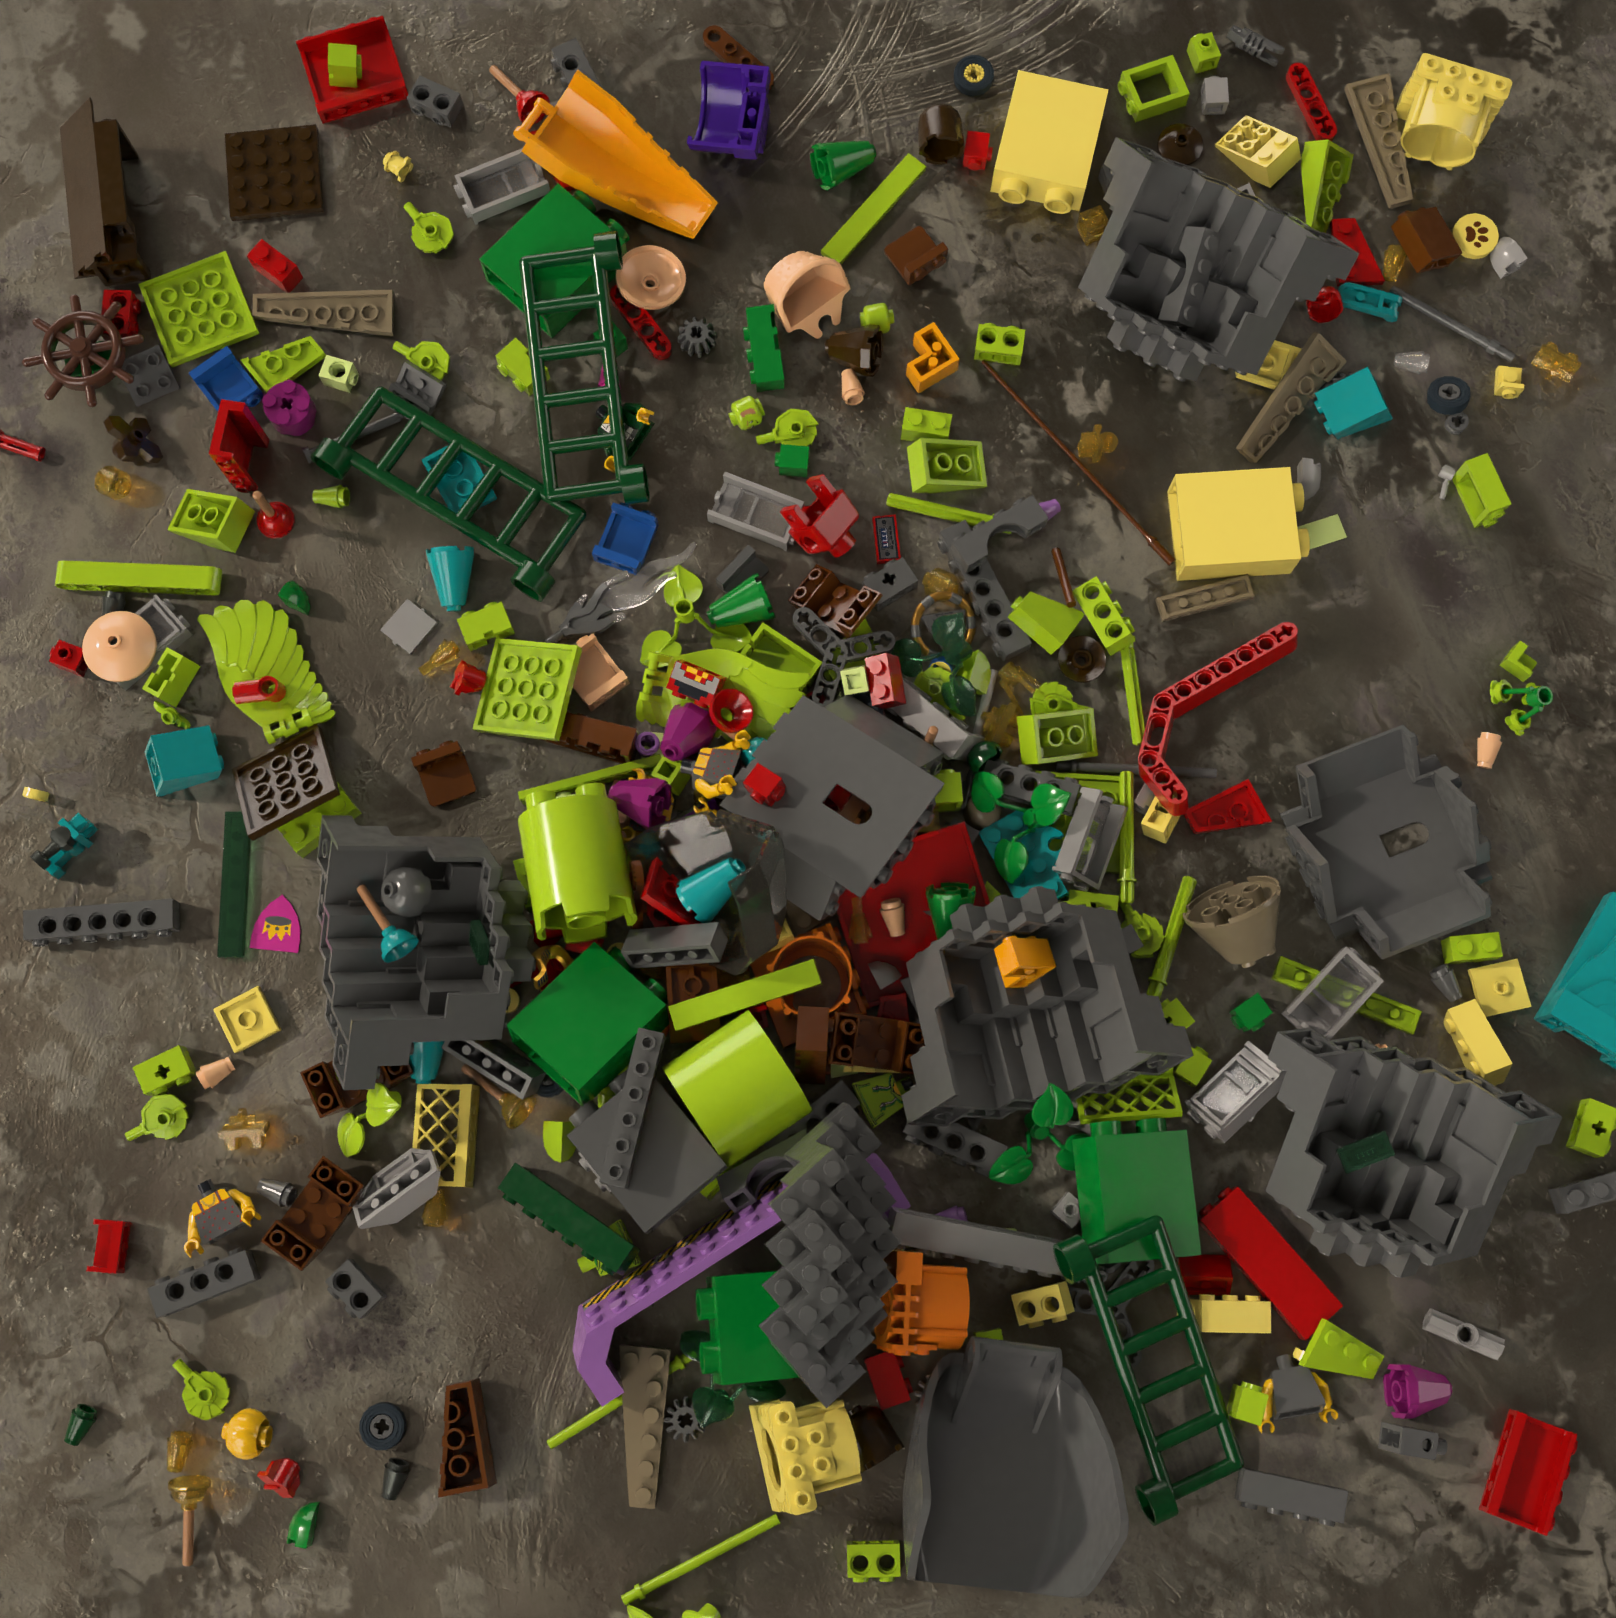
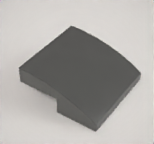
M405 361L396 382L391 383L389 391L431 416L447 384L412 362Z

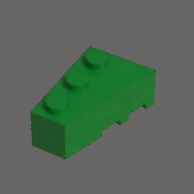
M774 304L746 308L747 327H743L744 341H749L750 348L746 349L747 361L753 364V370H749L751 385L756 384L757 392L785 389Z

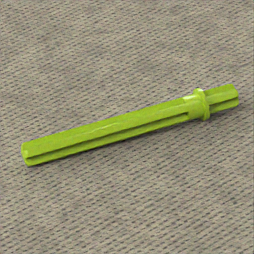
M889 493L886 502L889 507L955 522L966 520L968 525L972 526L981 521L988 522L993 519L994 515L981 514L894 493Z
M1122 617L1123 621L1129 619L1131 623L1130 617ZM1117 630L1118 637L1121 635L1122 630ZM1133 642L1120 650L1132 743L1139 746L1143 740L1145 723Z
M1122 771L1119 775L1120 805L1128 807L1120 829V870L1117 883H1120V902L1122 904H1132L1134 902V883H1137V879H1134V774L1131 771Z
M1190 876L1182 878L1161 945L1162 947L1160 948L1152 976L1148 978L1150 983L1146 994L1159 996V1000L1164 986L1168 984L1166 979L1184 925L1183 913L1188 911L1186 906L1191 902L1197 880Z

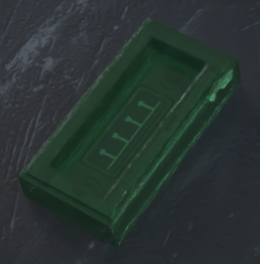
M471 920L470 946L479 966L488 965L490 942L481 921Z
M1385 1130L1336 1149L1346 1174L1395 1155Z

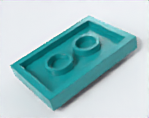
M447 446L421 459L428 473ZM461 452L437 485V489L447 507L457 513L484 474L474 458ZM493 489L479 508L497 499Z

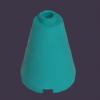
M457 546L433 547L431 550L426 549L427 560L441 607H446L447 612L461 611V607L466 606L474 547L464 546L465 550H460Z
M730 857L681 880L677 884L679 887L676 888L678 898L688 912L692 909L697 914L694 917L696 920L702 923H710L745 879L746 867L738 858Z
M445 1041L413 1042L414 1052L413 1055L409 1056V1064L414 1073L410 1077L416 1079L415 1083L430 1084L431 1080L436 1079L444 1052L442 1046Z

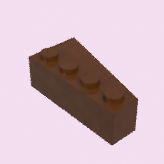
M567 711L560 740H540L623 764L634 761L637 753L635 741L639 733L636 728Z

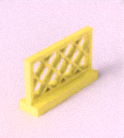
M417 1084L412 1148L420 1149V1144L427 1138L435 1147L432 1151L434 1153L438 1151L446 1160L439 1167L440 1171L448 1164L454 1170V1181H445L440 1175L438 1186L473 1188L480 1086L473 1084ZM424 1089H432L438 1096L429 1106L423 1100ZM452 1090H460L459 1101L452 1106L445 1096ZM442 1100L449 1110L439 1119L432 1109ZM429 1113L436 1123L426 1131L422 1126V1118ZM453 1113L458 1119V1124L450 1132L443 1122ZM440 1126L447 1136L437 1144L430 1134ZM451 1139L456 1144V1151L448 1157L441 1147Z

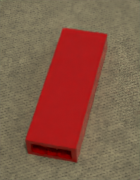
M1227 1186L1217 1195L1219 1200L1215 1204L1211 1205L1208 1203L1198 1212L1201 1215L1197 1219L1199 1225L1263 1298L1271 1302V1307L1298 1338L1307 1340L1316 1331L1322 1318L1325 1320L1330 1319L1343 1305L1238 1186L1231 1189Z

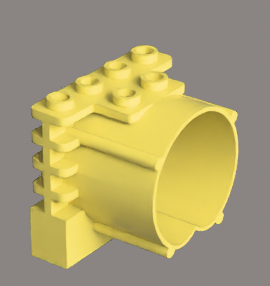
M1423 53L1412 76L1406 83L1395 109L1398 118L1406 120L1401 136V146L1406 152L1405 157L1430 161L1434 165L1444 167L1447 170H1452L1453 167L1462 166L1470 162L1475 156L1479 143L1483 141L1489 131L1495 116L1508 98L1512 80Z
M837 1398L827 1408L820 1401L795 1408L792 1402L780 1401V1399H770L748 1405L772 1511H783L793 1515L811 1512L817 1508L815 1494L862 1481L856 1437L843 1399Z

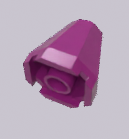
M692 702L686 703L684 706H680L681 704L675 705L666 722L660 749L664 757L671 761L682 760L700 752L702 748H708L716 734L717 728L715 724L712 726L710 722V713Z
M659 778L618 781L610 788L608 798L616 802L617 810L644 829L656 832L664 824L667 817L662 815L664 809L669 810L671 806L672 786L667 784L666 780Z
M1389 1364L1387 1369H1391L1390 1374H1385L1383 1378L1385 1402L1388 1407L1393 1406L1395 1412H1391L1394 1418H1416L1448 1403L1452 1395V1385L1446 1376L1409 1364Z

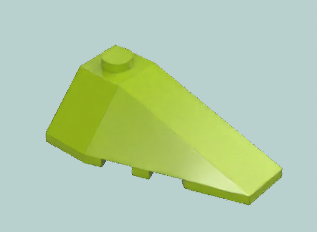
M1330 140L1305 142L1301 156L1306 224L1323 233H1326L1332 220V208L1335 202H1339L1342 196L1340 189L1343 184L1348 182L1354 154Z

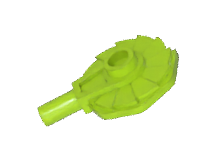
M407 202L404 205V209L412 217L415 224L412 226L411 236L415 247L424 251V253H438L443 248L446 250L454 237L450 220L437 212L420 213L411 202Z
M398 341L394 343L393 350L406 356L410 362L437 379L442 380L445 373L448 374L450 356L440 343L422 341L414 348H409Z
M789 409L776 419L775 428L772 429V432L755 436L757 445L775 441V444L812 446L815 437H817L816 427L819 424L809 411Z
M932 666L925 671L921 669L913 684L932 697L930 703L937 702L960 721L966 719L955 704L957 702L954 696H957L956 685L958 684L952 676L953 674L945 670L944 667L934 668Z
M1057 681L1043 683L1039 688L1035 689L1033 698L1030 697L1029 699L1031 714L1091 707L1079 705L1073 701L1071 692L1067 690L1068 687L1058 684Z
M1119 898L1118 903L1125 914V921L1120 925L1121 929L1131 924L1144 945L1131 954V956L1135 959L1154 957L1153 953L1162 947L1160 945L1165 937L1163 936L1162 925L1159 924L1155 917L1152 918L1145 913L1140 915L1136 910H1133L1130 904H1122Z
M173 1094L153 1096L141 1110L142 1123L126 1132V1139L130 1142L144 1134L150 1133L154 1134V1137L165 1138V1140L171 1139L174 1136L178 1137L183 1129L185 1130L187 1127V1119L189 1118L188 1112L185 1109L187 1105Z
M179 1358L172 1366L185 1379L184 1383L186 1385L182 1398L188 1413L203 1420H209L225 1413L223 1408L230 1401L228 1400L230 1388H228L226 1378L216 1371H201V1374H199L197 1371H192Z

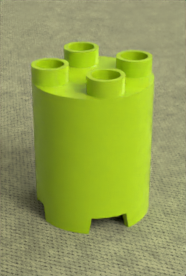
M602 783L581 785L576 788V795L556 798L555 792L542 790L530 793L525 797L527 810L519 816L518 827L536 934L540 940L546 939L545 928L562 930L566 944L607 937V922L625 915L627 925L633 926L638 919L617 804L614 800L607 797L605 785Z

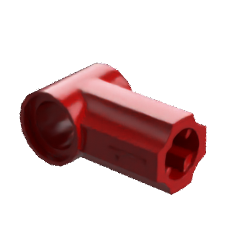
M264 676L259 680L234 682L232 694L236 704L262 701L279 702L285 697L286 688L283 683L274 677ZM275 684V690L268 694L269 687Z

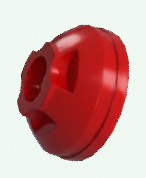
M724 689L713 697L709 706V713L712 722L720 730L727 733H737L747 728L753 719V706L743 692L736 689ZM721 709H728L732 713L731 721H726L721 717Z

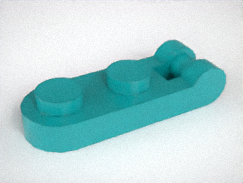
M1350 282L1344 283L1339 287L1338 291L1341 294L1343 307L1382 317L1388 322L1397 321L1399 315L1397 309L1401 306L1403 299L1401 296ZM1383 303H1387L1389 307H1383Z

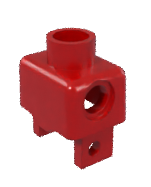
M824 474L809 477L806 483L817 496L816 500L811 505L804 506L802 509L798 504L783 507L780 513L792 527L788 533L806 553L815 554L829 551L833 557H840L848 552L856 542L849 529L858 520L859 512L844 490L836 491Z

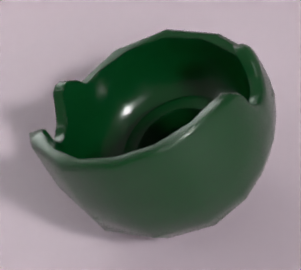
M994 741L979 742L968 753L967 763L976 775L978 772L984 771L988 760L995 761L996 758H1000L1003 750Z

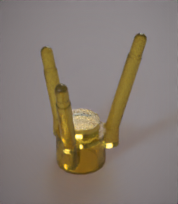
M1011 661L998 672V676L1001 678L999 684L1005 689L1019 716H1024L1009 685L1014 687L1020 682L1031 693H1035V689L1027 681L1037 688L1042 684Z

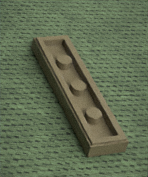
M1246 574L1157 597L1155 601L1161 620L1165 622L1250 600L1255 597L1249 576Z

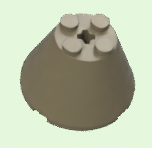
M1270 876L1247 877V882L1235 884L1232 880L1205 891L1186 906L1188 911L1183 913L1185 923L1229 963L1241 964L1242 968L1255 965L1256 960L1276 952L1275 939L1281 887L1278 880Z

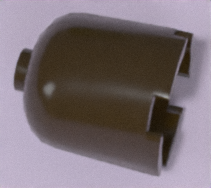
M935 104L929 106L919 117V155L924 156L927 163L944 165L947 164L948 159L956 157V160H958L964 154L965 145L962 120L959 112L950 105Z
M858 1405L847 1412L858 1446L860 1474L866 1471L867 1468H872L890 1457L891 1454L904 1448L903 1443L881 1409L875 1406L862 1409L861 1405Z

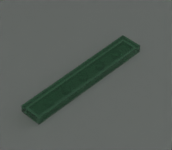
M225 812L218 958H244L250 838L247 836L242 812Z

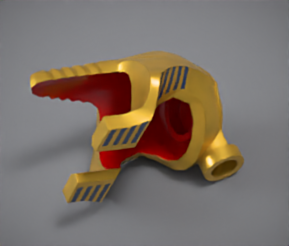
M547 945L535 950L532 956L536 960V969L531 975L535 988L540 989L542 992L575 959L571 958L569 953L559 945ZM513 982V984H510V988L520 984L521 982Z

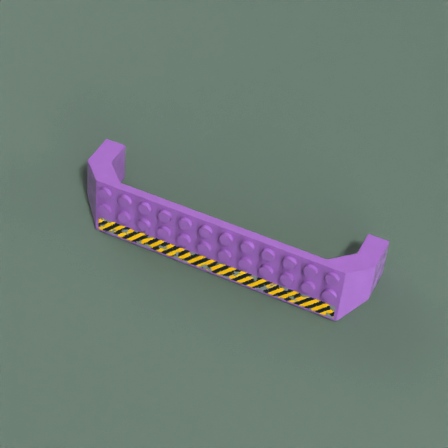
M872 1153L868 1156L866 1161L886 1183L884 1187L897 1201L892 1207L902 1209L911 1207L891 1172L878 1155ZM788 1172L761 1188L758 1193L757 1202L737 1213H734L731 1209L725 1211L578 1306L572 1350L577 1370L601 1406L606 1405L624 1393L619 1373L608 1357L614 1328L780 1222L781 1219L768 1203L787 1187L780 1180ZM890 1208L886 1212H884L887 1218L889 1216Z

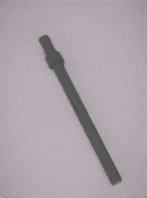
M1394 285L1389 293L1401 296L1403 298L1402 302L1482 346L1485 348V352L1491 355L1496 354L1510 363L1514 359L1516 354L1500 346V342L1494 339H1487Z

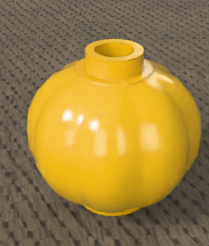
M246 1408L236 1413L229 1423L223 1425L221 1436L222 1439L226 1440V1447L232 1455L243 1460H249L257 1457L265 1447L268 1448L273 1437V1427L270 1426L269 1420L262 1412L257 1409Z

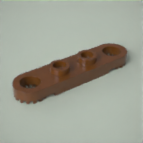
M713 25L704 30V45L722 62L765 66L721 27ZM716 33V35L720 36V39L712 42L708 37ZM771 71L769 90L774 86V75Z
M634 860L629 862V875L638 919L633 926H630V930L643 929V913H647V904L641 899L645 884L642 863L640 860Z

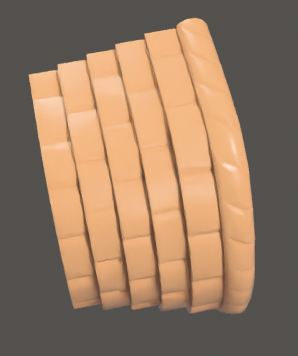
M797 251L784 257L783 260H780L769 271L764 282L767 298L771 304H774L775 314L782 323V326L785 327L786 332L790 333L796 329H802L816 339L822 336V331L818 326L821 317L830 315L833 325L836 326L840 323L842 300L851 289L840 263L834 259L814 255L808 251Z

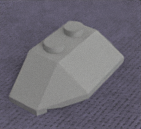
M410 1148L372 1176L364 1188L359 1201H356L352 1207L358 1228L365 1229L398 1223L437 1194L441 1171L434 1151Z

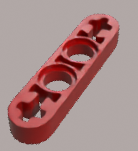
M1302 63L1292 64L1287 71L1286 81L1316 141H1333L1337 133V126L1308 68ZM1309 90L1312 93V97H1303L1301 91ZM1318 109L1321 111L1322 116L1314 117L1311 115L1310 110ZM1322 129H1324L1325 132L1329 131L1330 134L1327 135L1326 133H1321Z
M617 285L613 286L610 291V297L618 312L653 357L658 360L668 359L672 353V346L668 337L646 309L637 307L629 301L625 305L620 297L617 298V293L620 291ZM636 308L640 310L641 314L637 318H631L628 316V312ZM645 326L654 328V332L649 336L643 335L641 330ZM656 339L662 347L665 346L664 352L657 349Z

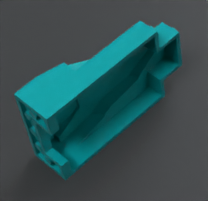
M1611 892L1603 896L1536 1013L1534 1020L1553 1032L1564 1030L1602 1053L1599 1060L1615 1070L1616 892Z

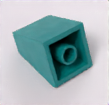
M1369 367L1315 393L1318 399L1314 401L1319 414L1324 413L1327 421L1323 422L1329 435L1333 434L1336 439L1393 419Z
M210 725L150 736L145 749V756L157 797L219 778L222 769H224V762L222 756L217 754V736L215 733H211Z

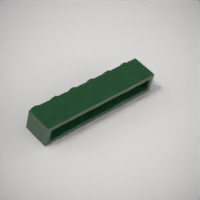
M514 1163L498 1187L499 1190L505 1193L502 1198L514 1206L516 1203L524 1207L522 1209L524 1214L532 1219H535L537 1216L543 1220L541 1226L551 1233L557 1230L563 1235L561 1237L562 1241L571 1247H574L575 1244L583 1249L581 1254L592 1262L595 1258L603 1263L600 1268L612 1276L615 1273L624 1276L641 1250L517 1163Z

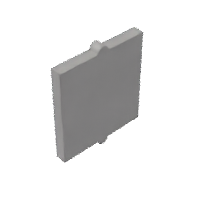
M407 599L380 631L389 637L395 646L399 645L411 655L438 623L425 613L424 608L420 609Z

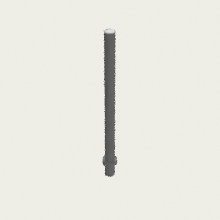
M1073 759L1070 762L1058 761L1055 765L1056 771H1070V773L1120 774L1122 771H1131L1133 774L1140 775L1138 765L1076 762ZM1169 766L1173 773L1179 777H1217L1216 768Z

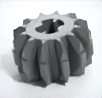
M695 316L691 323L685 320V327H679L678 329L680 335H678L677 340L681 344V350L683 352L688 350L690 357L697 353V356L701 358L703 351L709 355L710 348H715L717 332L713 330V324H706L704 317L700 322L697 321Z
M688 1396L684 1397L683 1406L678 1399H675L673 1402L677 1410L670 1406L666 1409L673 1417H664V1422L673 1423V1425L666 1429L667 1433L676 1429L677 1432L673 1439L677 1440L682 1433L683 1441L687 1443L689 1433H691L693 1439L697 1440L699 1436L695 1429L700 1432H705L706 1430L703 1425L699 1424V1422L708 1421L707 1416H699V1414L706 1410L705 1406L697 1410L695 1407L699 1400L695 1399L692 1405H689ZM686 1413L692 1415L690 1420L693 1419V1423H687L684 1426L680 1423L682 1419H679L680 1414L684 1416Z

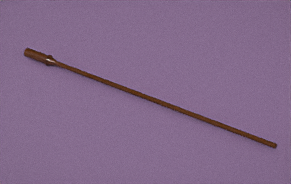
M983 360L981 364L1146 538L1148 546L1168 566L1172 565L1176 559L1157 540V537L1151 536L1141 527L993 368Z

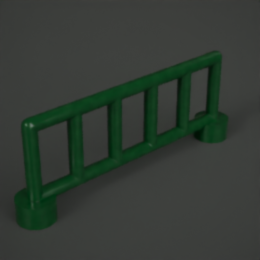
M618 232L595 233L593 236L594 246L521 257L519 269L546 500L549 502H559L623 493L626 505L649 502L650 492L644 463L629 465L607 280L608 271L623 269L622 249ZM591 262L595 293L537 301L534 269ZM596 308L599 340L548 347L542 346L539 315ZM602 354L605 386L548 394L544 362ZM607 400L610 433L553 440L550 408ZM612 447L616 479L558 487L556 454Z
M382 386L377 387L337 441L324 437L310 456L319 468L340 480L344 478L352 466L517 566L518 569L510 579L512 584L523 594L539 602L544 600L555 584L554 578L548 571L586 518V511L570 500L559 502L547 501L544 493V484ZM385 404L410 420L378 464L350 447L380 406ZM423 427L448 442L449 445L419 487L415 488L390 473V471ZM464 452L489 467V469L456 513L431 498L430 495L460 453ZM503 476L529 493L498 537H495L472 523L470 519L499 478ZM543 500L569 517L538 562L511 547L510 544L539 502Z
M1158 1215L1151 1216L1088 1245L1078 1234L1053 1245L1055 1260L1066 1281L1074 1284L1086 1279L1153 1478L1135 1486L1139 1505L1153 1526L1178 1515L1176 1500L1237 1472L1244 1466V1459L1164 1221ZM1148 1235H1152L1162 1267L1106 1292L1096 1259ZM1168 1283L1178 1316L1123 1340L1112 1307ZM1184 1331L1194 1363L1139 1388L1129 1356ZM1200 1379L1211 1411L1155 1436L1145 1404ZM1216 1426L1226 1458L1172 1484L1161 1452Z

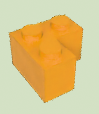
M934 322L914 333L913 346L920 356L907 364L906 376L919 394L958 370L959 357Z
M1009 936L1002 940V944L994 948L1005 988H1025L1057 967L1048 939L1036 938L1035 936L1026 938Z

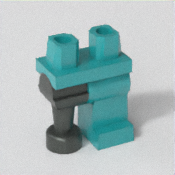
M79 812L70 821L62 818L58 822L61 827L51 831L50 838L52 841L42 852L36 850L30 856L42 869L47 870L57 879H60L66 873L62 867L73 856L80 855L85 847L89 848L94 844L89 838L99 830Z

